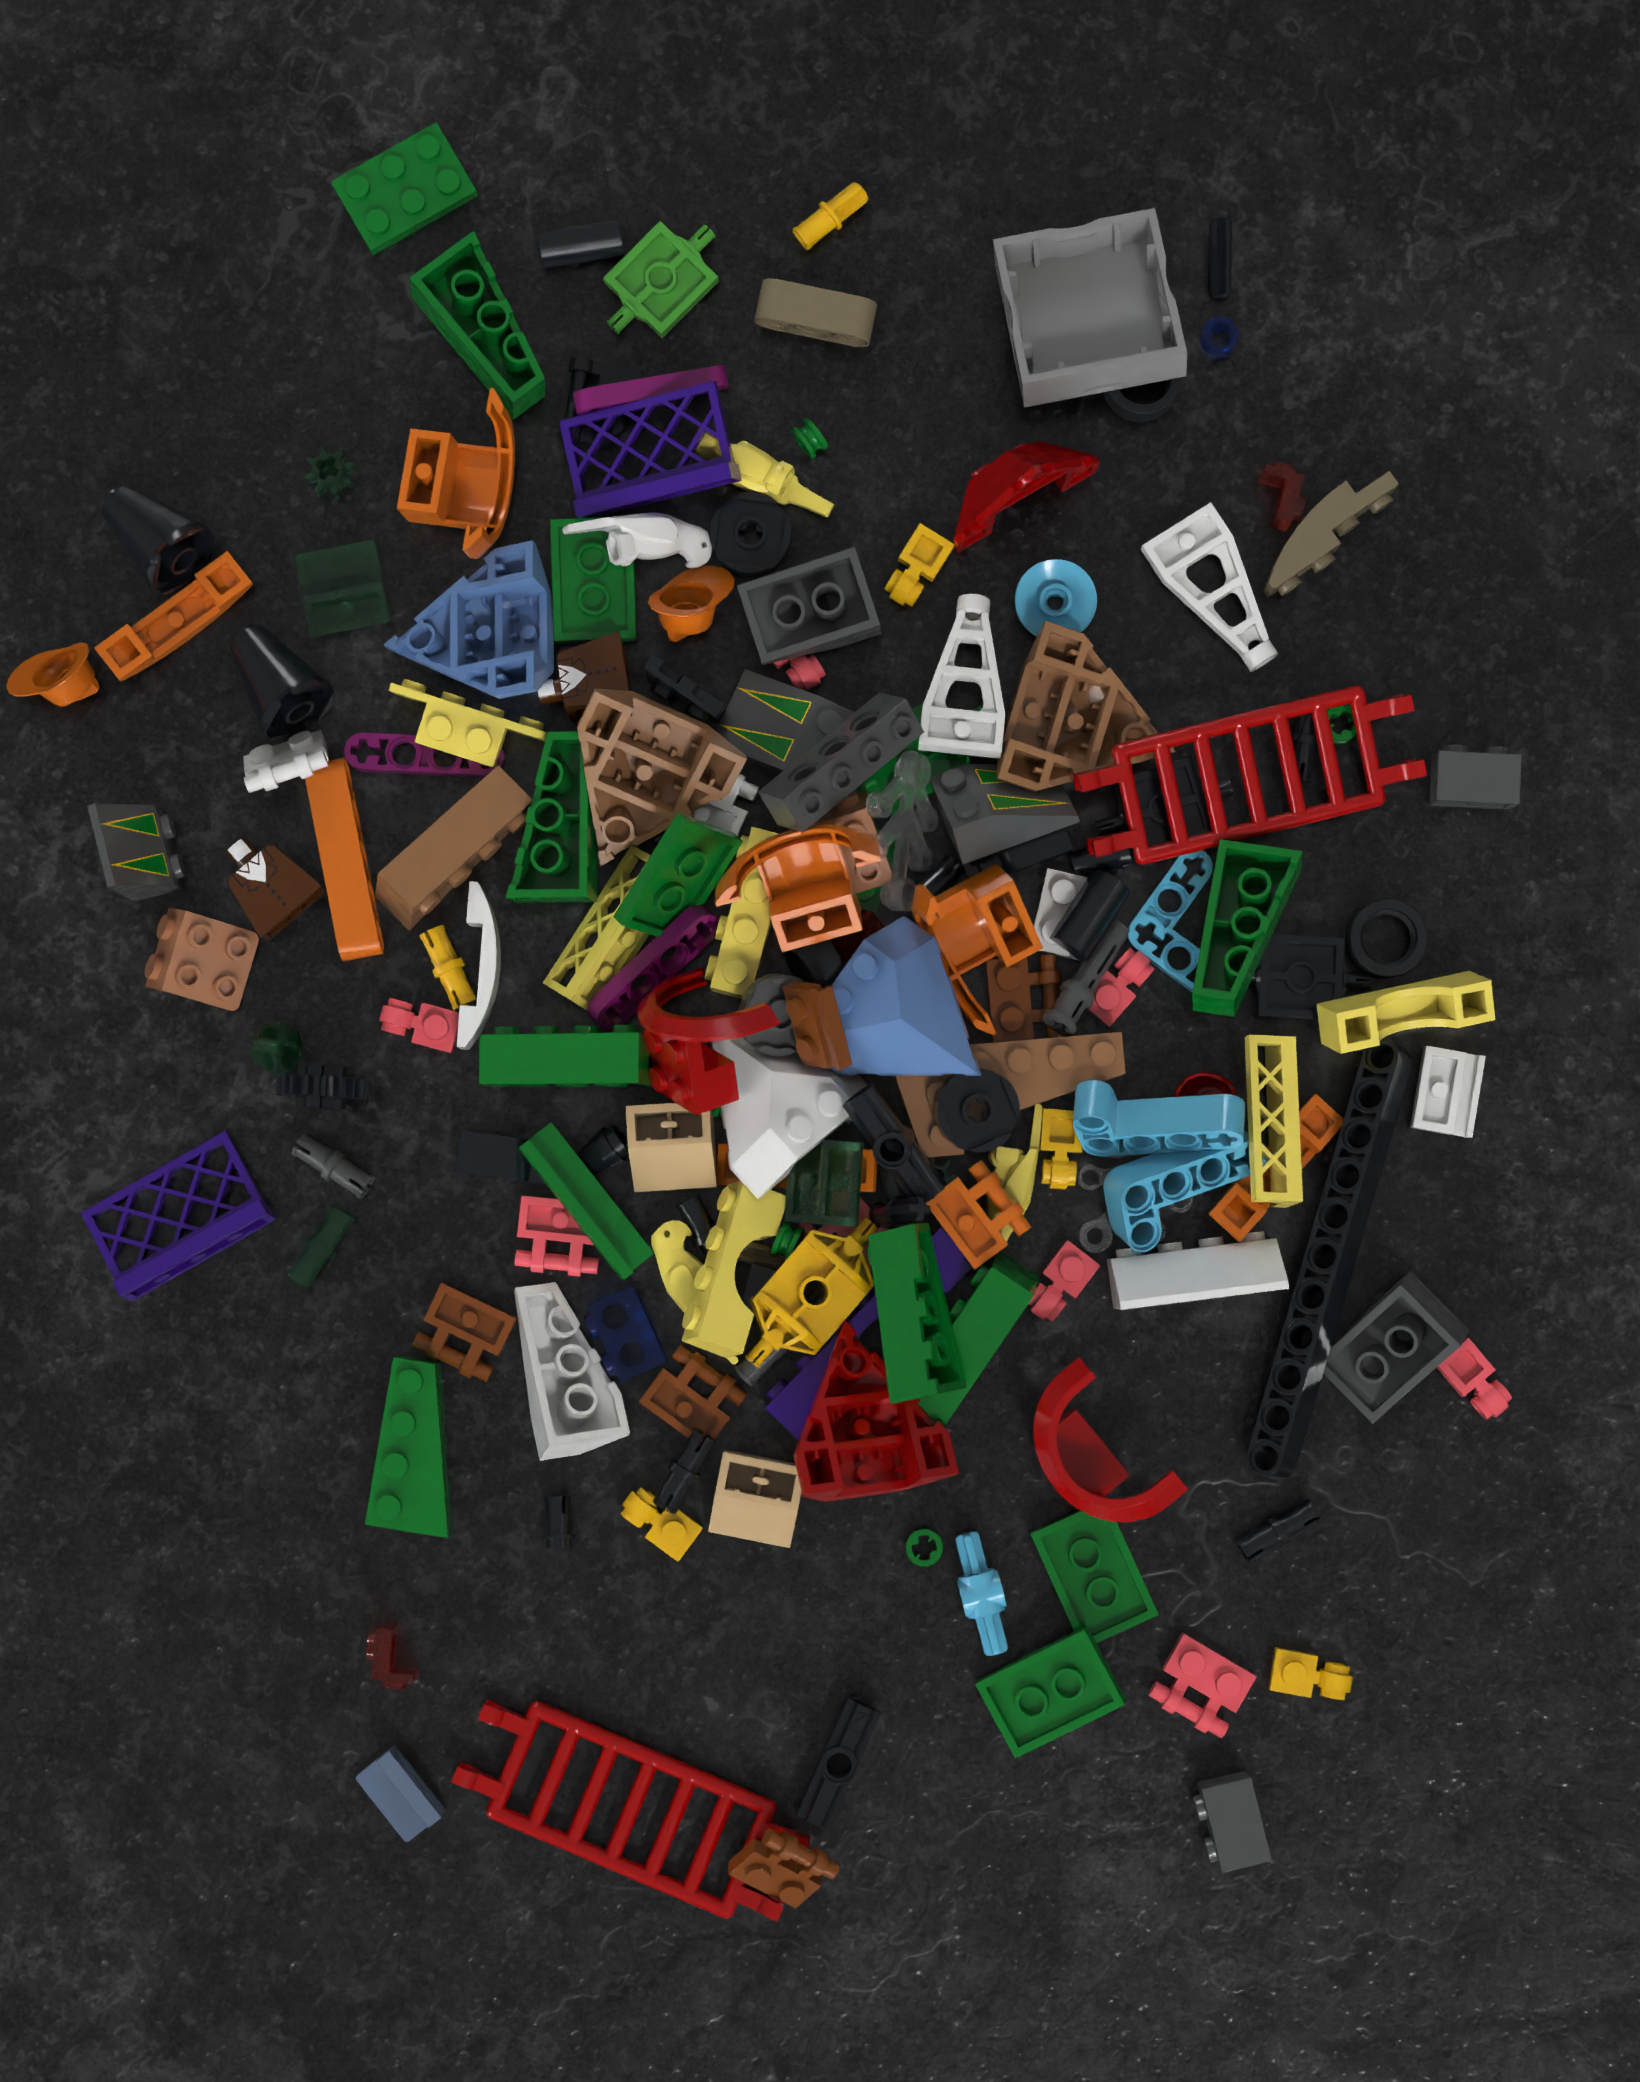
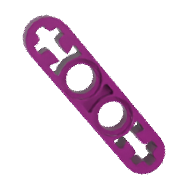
M720 365L588 387L575 391L572 395L576 413L581 415L710 381L717 382L719 391L728 388L729 384L725 366Z
M356 733L348 739L344 748L345 758L348 763L361 772L485 778L495 769L492 767L484 769L482 764L468 760L469 768L464 769L465 759L458 756L455 763L450 767H440L436 764L434 758L437 750L415 743L417 735ZM362 742H367L370 749L383 751L381 743L388 742L385 750L387 765H381L383 759L381 756L376 755L367 756L366 762L361 763L360 758L353 754L354 749H361ZM408 743L415 747L416 757L409 765H399L394 760V750L400 744ZM501 748L496 767L499 765L504 769L506 756Z
M692 905L684 910L664 929V932L659 937L650 942L593 996L587 1007V1014L590 1019L603 1031L610 1032L613 1031V1025H623L637 1012L639 1003L659 984L674 977L715 938L719 923L718 918L704 905ZM685 936L687 939L683 942L681 939ZM676 946L672 957L661 961L663 953L668 948ZM646 975V979L640 987L631 989V985L637 977ZM622 994L626 995L624 999L620 997ZM612 1008L608 1013H605L607 1009Z

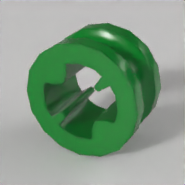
M805 418L802 421L803 426L801 428L793 427L790 432L801 450L808 458L813 460L816 457V451L819 449L825 451L828 448V444L815 424L809 418Z
M1343 705L1328 710L1329 720L1330 718L1337 719L1342 714L1348 718L1345 724L1351 725L1350 731L1344 729L1340 734H1336L1332 730L1335 744L1346 743L1356 735L1350 706Z
M784 1221L773 1243L771 1256L783 1255L786 1260L801 1243L805 1229L802 1227L792 1229L790 1222Z
M922 1528L914 1531L906 1542L908 1558L918 1566L928 1567L935 1564L943 1553L941 1537L931 1529ZM922 1535L929 1536L928 1542L933 1539L937 1546L936 1550L930 1552V1559L927 1560L920 1559L921 1553L916 1556L912 1549L913 1545L919 1543V1536Z

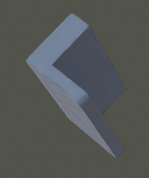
M395 1745L356 1776V1781L405 1842L412 1840L426 1827H431L446 1812L444 1806Z

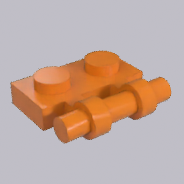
M982 1160L968 1169L978 1182L975 1186L967 1190L957 1177L946 1185L945 1189L938 1193L935 1198L925 1203L930 1205L931 1212L974 1270L1009 1245L999 1232L1004 1226L1009 1224L1018 1237L1032 1227L1022 1214L1025 1211L1018 1201L1014 1203L999 1184L1002 1179L996 1171L991 1173ZM985 1193L1000 1212L992 1220L988 1218L976 1202Z

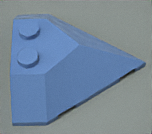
M531 540L495 548L483 558L486 563L468 579L464 576L461 577L414 618L417 623L400 638L394 635L383 645L390 651L498 699L538 691L554 672L553 597L535 542Z
M905 916L864 939L831 985L852 1065L840 1071L836 1070L835 1067L830 1069L840 1076H855L856 1074H877L879 1076L964 1074L966 1076H982L977 1060L973 1058L968 1042L969 1035L951 979L946 974L940 956L942 952L939 942L935 937Z

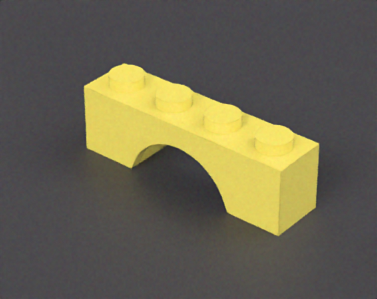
M1471 971L1316 1004L1321 1044L1340 1054L1379 1046L1382 1038L1403 1030L1421 1027L1461 1028L1495 1020L1492 982L1490 979Z
M741 1180L727 1185L722 1190L717 1202V1209L720 1210L717 1223L712 1227L706 1239L705 1246L708 1249L704 1265L699 1268L694 1279V1288L697 1290L693 1304L687 1308L683 1316L682 1327L685 1328L682 1337L683 1342L724 1358L743 1354L754 1313L748 1309L738 1294L735 1285L736 1263L743 1249L752 1241H761L777 1236L788 1196L769 1190L758 1200Z

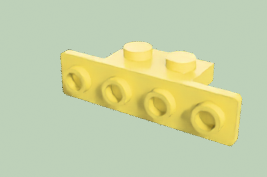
M403 679L401 686L390 683L388 691L426 704L415 739L417 744L495 768L507 730L543 742L546 740L547 732L542 731L544 727L542 722L521 716L519 723L503 718L504 710L486 704H481L480 711L464 706L466 698L445 691L442 692L441 698L425 694L427 686L411 680Z

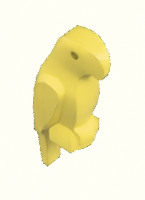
M706 432L695 453L706 460L722 457L719 440ZM744 440L737 444L730 443L734 462L739 465L742 481L731 484L747 492L767 495L779 504L787 505L791 503L829 517L834 504L799 484L798 478L794 475L795 470L792 465L784 461H776L768 453Z
M1036 1104L1034 1107L1030 1145L1027 1155H1024L1023 1150L1007 1147H997L990 1150L988 1160L994 1167L993 1171H996L1002 1179L999 1184L1014 1203L1018 1201L1025 1211L1031 1201L1037 1166L1043 1109L1041 1104ZM986 1194V1215L992 1220L1000 1212ZM1009 1224L999 1230L1006 1242L1013 1232Z
M670 1220L664 1222L651 1235V1245L665 1288L685 1313L687 1308L693 1304L697 1290L694 1288V1279L699 1268L704 1264L693 1254L685 1250V1240L687 1236L692 1235L691 1229L680 1220ZM737 1356L727 1358L732 1364L738 1362Z

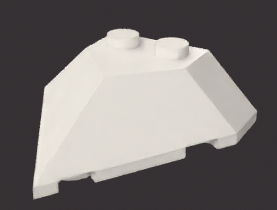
M744 1037L710 1042L712 1043L713 1050L734 1061L739 1100L720 1107L723 1128L726 1129L730 1169L759 1200L790 1173L794 1164L844 1122L849 1124L853 1121L842 1105L856 1092L868 1085L858 1074L855 1076H840L830 1068L803 1065L797 1052L787 1056L774 1057L755 1050L745 1041Z

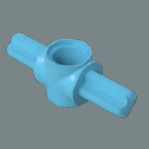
M977 1531L962 1533L956 1536L955 1542L964 1573L957 1580L966 1617L976 1620L984 1654L986 1656L998 1655L1008 1650L999 1613L1007 1607L999 1574L995 1568H988L979 1533Z

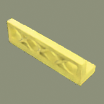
M633 845L630 846L597 897V902H594L543 981V984L586 1011L593 996L635 958L650 935L622 926L613 917L637 879L636 877L630 880V873L639 860L646 863L651 856ZM620 897V904L615 912L608 914V908L612 901ZM598 932V938L594 945L586 949L585 943L589 937ZM575 967L576 973L567 987H564L560 982L567 971Z
M1247 1035L1244 1038L1251 1202H1271V1207L1287 1208L1303 1202L1296 1037ZM1257 1046L1265 1047V1067L1258 1061ZM1265 1085L1267 1109L1260 1102L1259 1091ZM1267 1126L1269 1150L1261 1143V1132ZM1262 1157L1266 1160V1162L1263 1165ZM1270 1167L1271 1192H1263V1173Z

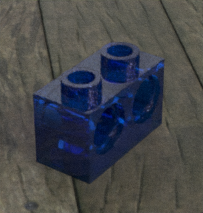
M635 1285L587 1305L590 1314L584 1316V1320L593 1339L601 1337L607 1351L601 1354V1358L610 1377L617 1375L620 1382H623L669 1361ZM611 1304H619L626 1310L627 1320L620 1328L610 1327L605 1321V1310ZM628 1342L639 1344L644 1351L643 1361L637 1366L627 1365L621 1357V1350Z

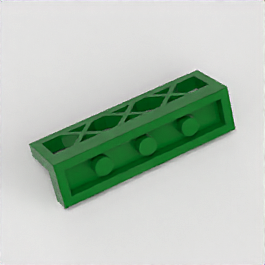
M552 1122L518 1147L519 1151L620 1279L625 1280L633 1273L635 1268L654 1254Z

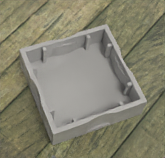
M1155 208L1100 218L1085 225L1072 228H1049L993 239L995 267L1024 407L1186 376L1187 349L1176 300L1167 282L1166 255Z

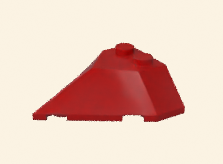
M1037 441L1031 444L1022 443L1004 452L992 463L980 467L970 475L972 479L967 485L954 535V551L957 554L991 534L997 513L1052 481H1055L1062 493L1097 472L1100 463L1098 458L1093 454Z
M845 1321L840 1329L793 1454L802 1497L823 1502L900 1492L957 1475L959 1471L949 1431L939 1421L934 1422L918 1405L919 1399L890 1404L885 1362L875 1351L870 1353L855 1337L857 1332Z

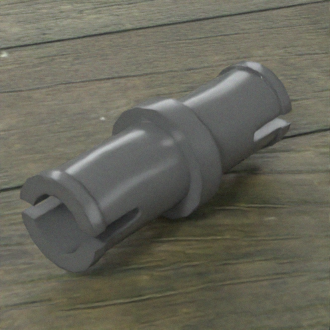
M307 1132L296 1142L300 1146H294L291 1154L320 1171L321 1178L328 1182L334 1180L355 1194L359 1199H362L370 1190L367 1185H373L375 1176L368 1174L348 1161L344 1152L340 1150L334 1152L311 1137Z

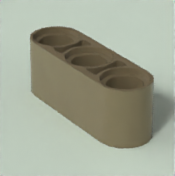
M764 279L761 285L754 322L762 327L854 347H867L870 344L878 305L871 299L780 279Z

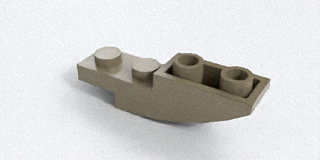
M1390 471L1357 493L1354 492L1347 480L1344 481L1308 513L1281 550L1269 573L1263 590L1267 598L1277 591L1281 596L1286 595L1302 583L1299 576L1312 568L1315 573H1318L1336 559L1333 553L1341 544L1334 533L1336 532L1339 537L1345 535L1360 523L1357 519L1358 516L1369 509L1372 514H1375L1393 501L1391 494L1399 483Z

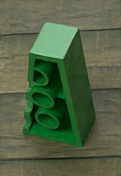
M472 231L409 278L410 294L414 302L489 391L490 388L496 390L510 417L514 420L545 397V377L524 333L521 332L513 316V310L507 298L504 297L497 283L496 275L489 261L487 262L483 254L480 242L475 232Z
M578 731L547 732L534 783L536 788L531 807H528L525 819L526 827L521 847H518L514 862L516 867L512 882L508 886L506 898L516 903L597 902L598 846Z
M1220 839L1192 992L1193 1011L1230 1017L1235 1016L1300 875L1303 851Z
M579 1025L573 1026V1033H558V1027L534 1026L533 1034H519V1027H494V1034H480V1085L493 1087H549V1084H555V1086L587 1087L588 1084H595V1086L628 1087V1084H638L652 1087L649 1080V1069L651 1068L649 1051L645 1047L643 1033L638 1032V1026L613 1025V1033H598V1026Z
M929 1223L910 1224L868 1235L867 1256L873 1271L890 1404L966 1388Z
M1002 1251L995 1255L988 1267L983 1264L980 1266L968 1284L973 1290L967 1299L963 1301L959 1298L949 1312L966 1388L919 1399L918 1405L934 1422L939 1421L943 1426L951 1418L1035 1295L1040 1277Z
M405 1356L393 1357L365 1525L449 1538L454 1534L447 1464V1439L445 1437L444 1425L445 1412L441 1362Z

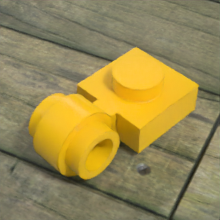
M920 523L898 557V561L907 566L908 570L905 569L902 572L896 569L884 588L885 591L890 593L889 598L902 606L906 603L912 607L925 587L919 582V576L921 575L933 582L955 544Z
M1042 1109L1039 1151L1053 1152V1156L1051 1155L1050 1159L1042 1160L1041 1184H1049V1189L1066 1190L1067 1186H1075L1077 1162L1069 1161V1157H1067V1153H1082V1146L1073 1128L1074 1110Z
M640 1486L637 1492L632 1491L622 1505L625 1508L621 1515L638 1528H641L644 1523H651L653 1526L647 1532L645 1538L679 1562L702 1531L703 1526L679 1508L677 1514L667 1512V1507L660 1513L657 1505L653 1503V1499L656 1496Z
M1275 1647L1268 1689L1270 1691L1311 1698L1313 1685L1317 1684L1321 1688L1320 1696L1345 1700L1346 1693L1351 1692L1353 1675L1349 1674L1350 1666L1325 1661L1324 1669L1316 1670L1318 1662L1316 1654Z

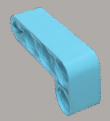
M1083 1081L1075 1088L1073 1128L1084 1151L1094 1156L1107 1157L1235 1149L1244 1143L1245 1102L1235 1095L1216 1094L1118 1101L1113 1088L1102 1081Z
M1244 1130V1143L1235 1149L1151 1154L1112 1169L1106 1175L1103 1187L1112 1231L1134 1251L1147 1252L1153 1249L1158 1244L1162 1232L1159 1208L1250 1176L1248 1132ZM1262 1157L1263 1165L1266 1162V1160Z

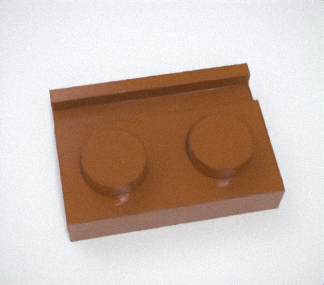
M799 981L783 986L786 1012L792 1022L796 1037V1050L802 1060V1064L826 1069L835 1067L838 1071L852 1065L833 987L828 985L822 988L821 984Z

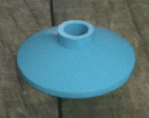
M1061 559L1045 560L1032 566L1020 579L1015 593V608L1019 620L1035 636L1038 635L1044 621L1081 633L1092 621L1097 607V593L1090 576L1078 565ZM1051 597H1058L1062 601V607L1058 610H1053L1049 608L1047 600Z

